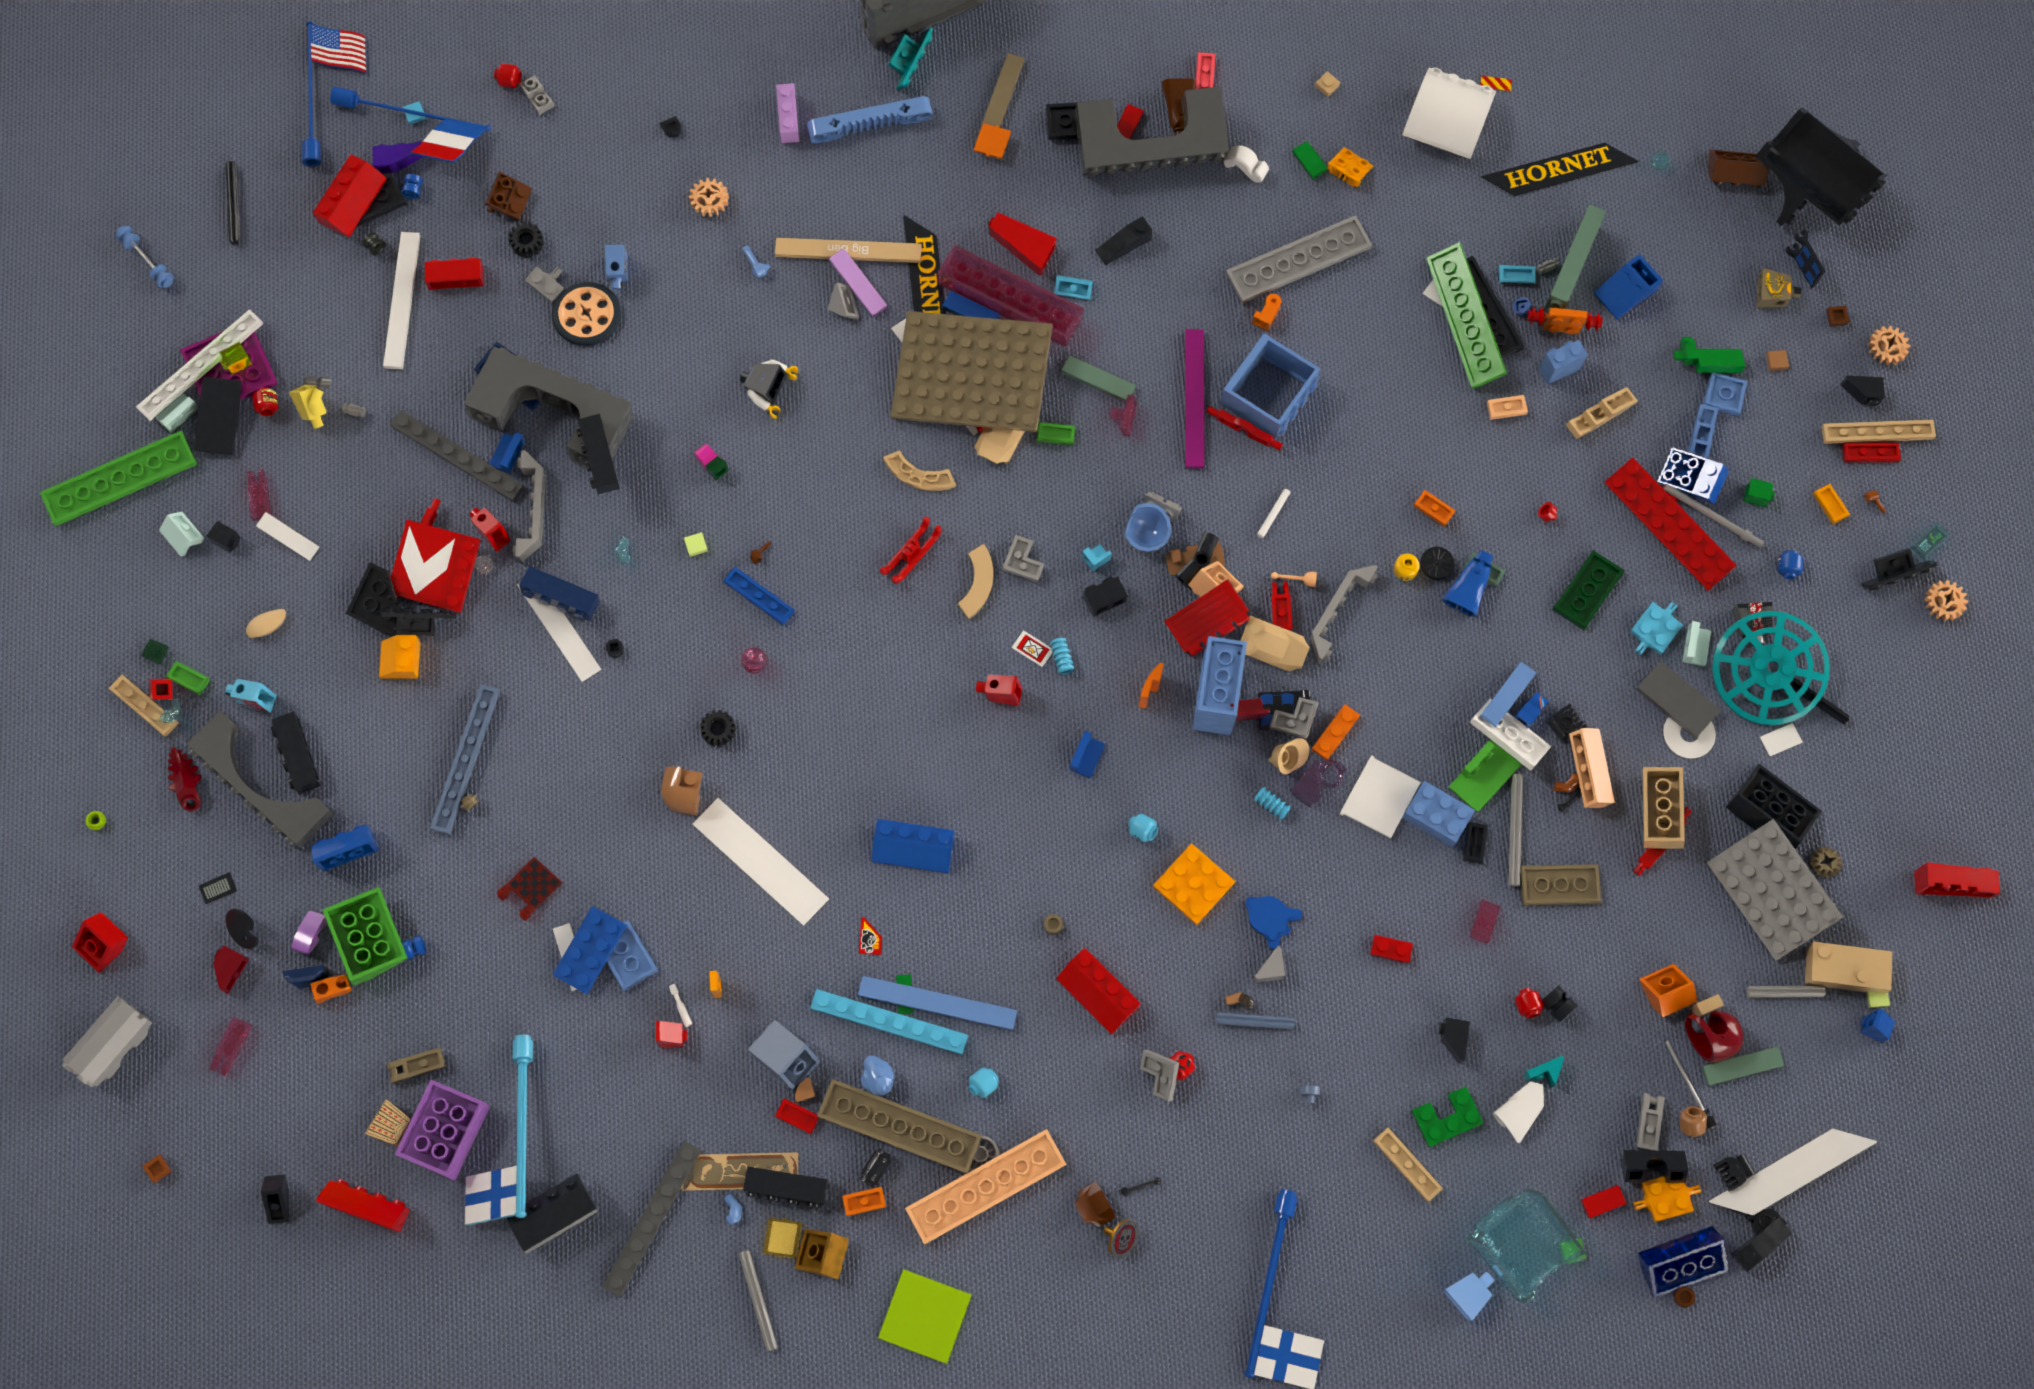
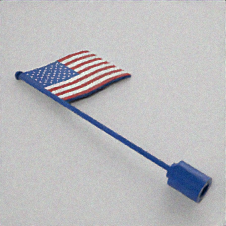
M307 21L309 138L302 141V163L307 167H317L321 164V145L318 140L313 138L312 62L329 67L352 69L366 74V37L352 31L328 29L315 25L312 21Z

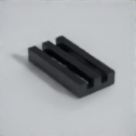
M1468 822L1463 861L1483 863L1488 825ZM1472 827H1474L1475 830L1471 856H1468ZM1479 829H1482L1479 858H1477L1476 849L1478 842Z

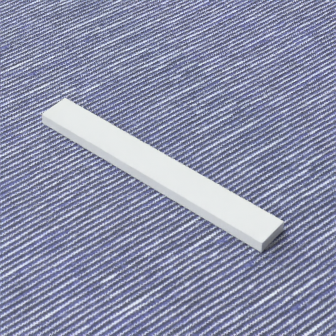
M401 232L383 363L385 369H403L420 233Z
M249 309L139 403L136 408L151 421L263 325V322Z

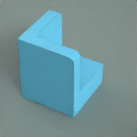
M1100 544L1092 550L1088 547L1082 551L1083 560L1093 572L1111 560L1112 557L1110 550L1106 552Z

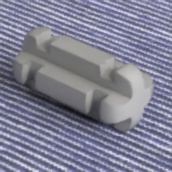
M1553 258V260L1539 264L1536 268L1538 273L1542 275L1554 270V268L1557 269L1560 264L1557 258Z
M344 403L342 408L344 414L348 413V415L357 417L360 415L361 418L366 414L365 407L360 408L358 405Z

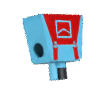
M237 679L234 685L228 684L225 689V694L240 705L271 713L277 696L262 683Z

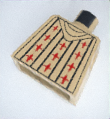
M385 1100L365 1134L399 1146L411 1119L391 1102Z

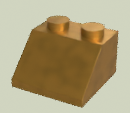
M805 1228L794 1269L839 1279L849 1239L834 1233Z

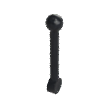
M1580 787L1563 804L1558 805L1559 811L1565 810V806L1581 791Z
M1155 1177L1152 1181L1130 1188L1123 1187L1121 1194L1126 1196L1131 1191L1153 1184L1159 1185L1161 1178Z

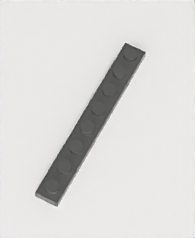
M402 410L390 424L393 429L512 502L515 501L524 488L523 484Z
M685 1141L682 1142L604 1282L603 1288L620 1297L622 1296L702 1151Z

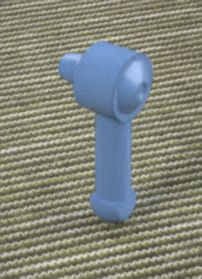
M744 246L742 250L752 265L753 275L758 279L767 275L770 265L768 263H758L750 247Z

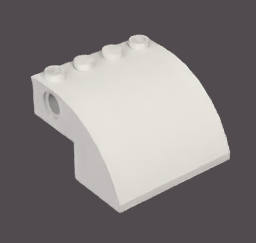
M1428 68L1402 135L1471 159L1496 91L1490 86L1478 85L1473 80L1461 79L1456 74H1446L1438 68Z

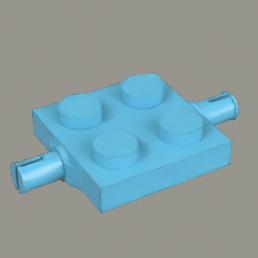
M1652 602L1630 630L1641 642L1635 649L1636 653L1639 652L1638 655H1642L1646 648L1653 649L1661 655L1681 629L1683 624L1672 615L1678 607L1674 602H1670L1666 610Z

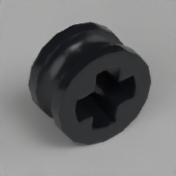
M612 639L607 642L606 651L610 657L618 658L623 654L624 647L619 640ZM618 645L619 650L612 652L611 646Z

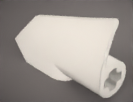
M1529 1082L1493 1113L1496 1121L1502 1127H1506L1517 1143L1521 1142L1544 1107L1543 1084Z

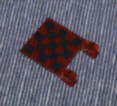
M533 857L506 885L497 891V896L501 900H505L511 891L519 896L527 904L519 912L520 917L526 921L562 884V881Z

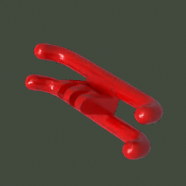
M929 517L923 518L920 527L885 567L880 568V573L887 575L902 558L908 562L897 576L895 575L891 578L894 584L900 583L939 538L942 528L937 525L932 535L920 548L918 539L930 524Z

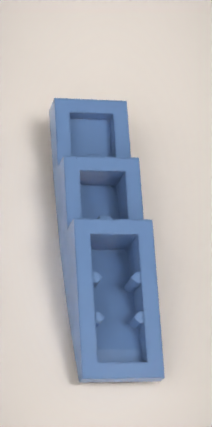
M1699 404L1688 453L1708 459L1715 429L1714 424L1719 408Z
M1520 662L1480 717L1496 728L1535 676L1536 672Z

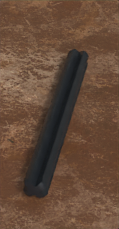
M227 161L225 165L229 242L235 245L240 243L237 166L234 161Z

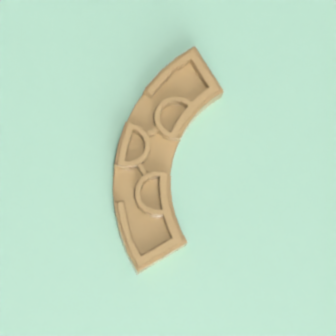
M900 450L883 457V461L891 473L911 487L926 491H943L956 487L949 469L942 471L919 470L904 458Z
M984 544L968 553L974 568V581L969 593L958 602L959 608L968 620L976 615L984 606L993 585V564Z

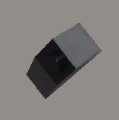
M1142 216L1127 224L1097 248L1096 253L1104 265H1107L1151 241L1153 230Z
M1778 1216L1733 1251L1731 1255L1741 1268L1748 1272L1765 1259L1792 1232Z

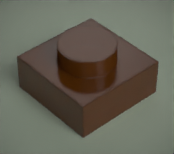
M1846 305L1828 307L1826 309L1829 327L1849 324Z

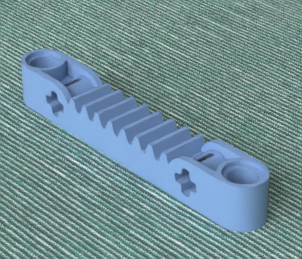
M922 96L815 118L807 123L811 142L822 143L837 140L844 133L848 135L850 130L855 134L856 129L861 133L863 128L869 131L870 126L874 130L877 128V125L883 128L884 123L890 127L891 122L895 125L898 122L902 125L924 122L933 117L929 98Z

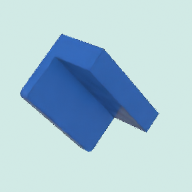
M515 432L514 436L504 433L489 464L500 471L510 474L525 443L523 435Z
M1085 731L1071 761L1069 770L1091 778L1105 743L1091 738L1092 733Z

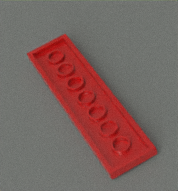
M1633 457L1604 482L1707 591L1712 589L1737 566Z

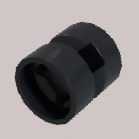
M1559 985L1542 1000L1544 1007L1547 1010H1552V1016L1559 1023L1578 1006L1571 998H1566V992Z

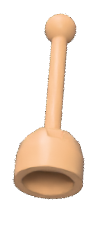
M1276 572L1271 574V578L1274 580L1277 578L1303 580L1306 586L1316 587L1317 572H1307L1304 576L1281 575Z

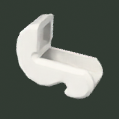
M1245 146L1231 147L1224 158L1226 168L1237 165L1256 183L1262 182L1269 171L1267 163L1259 161L1256 154Z

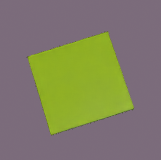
M903 1269L878 1338L947 1364L972 1295Z

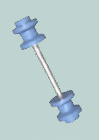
M130 226L119 227L116 231V239L123 241L122 245L125 249L134 247L151 266L152 270L149 276L152 280H157V286L159 288L171 286L174 276L171 273H166L167 268L163 264L155 266L137 246L140 237L137 234H132L133 229Z

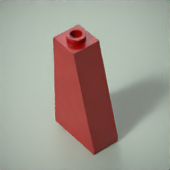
M997 212L995 218L992 217L988 224L990 236L1037 275L1041 276L1056 248L1057 238Z

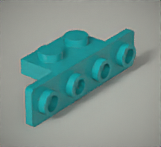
M930 27L923 33L919 43L907 35L902 36L888 63L889 67L902 75L895 88L897 91L909 85L911 81L909 77L911 73L913 74L918 67L916 63L918 59L923 57L925 53L924 47L930 43L933 37L931 35L933 28Z

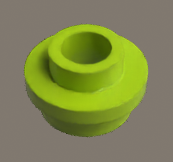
M93 811L86 817V825L91 830H100L106 823V817L100 811ZM99 818V822L94 824V820Z

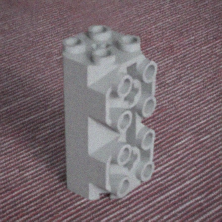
M117 996L63 1058L64 1063L62 1066L69 1072L76 1074L77 1078L84 1084H88L92 1088L94 1086L98 1087L103 1080L110 1079L119 1069L123 1056L130 1049L137 1047L148 1035V1029L152 1022L132 1005H128L124 999Z

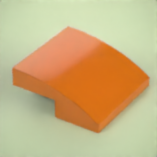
M1159 663L1148 676L1141 692L1138 707L1146 709L1149 692H1158L1164 663Z

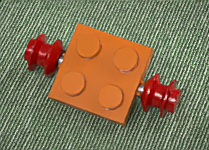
M1532 307V310H1528L1527 321H1530V325L1538 322V325L1541 326L1543 323V330H1548L1551 333L1566 332L1567 334L1580 333L1584 324L1588 331L1591 327L1598 331V328L1602 327L1603 317H1600V313L1592 316V313L1589 312L1587 314V311L1550 308L1547 314L1542 307L1539 311Z

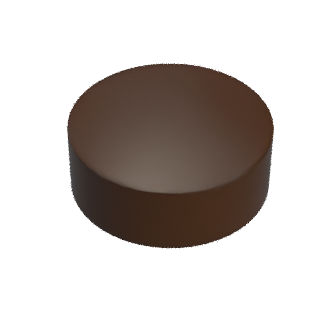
M1680 1287L1674 1292V1301L1680 1307H1690L1695 1302V1293L1689 1287Z

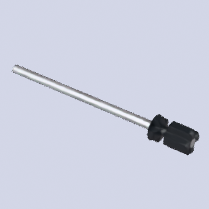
M1666 1041L1665 1043L1697 1105L1707 1116L1706 1130L1717 1127L1713 1116H1708L1710 1110H1705L1671 1044L1669 1041Z

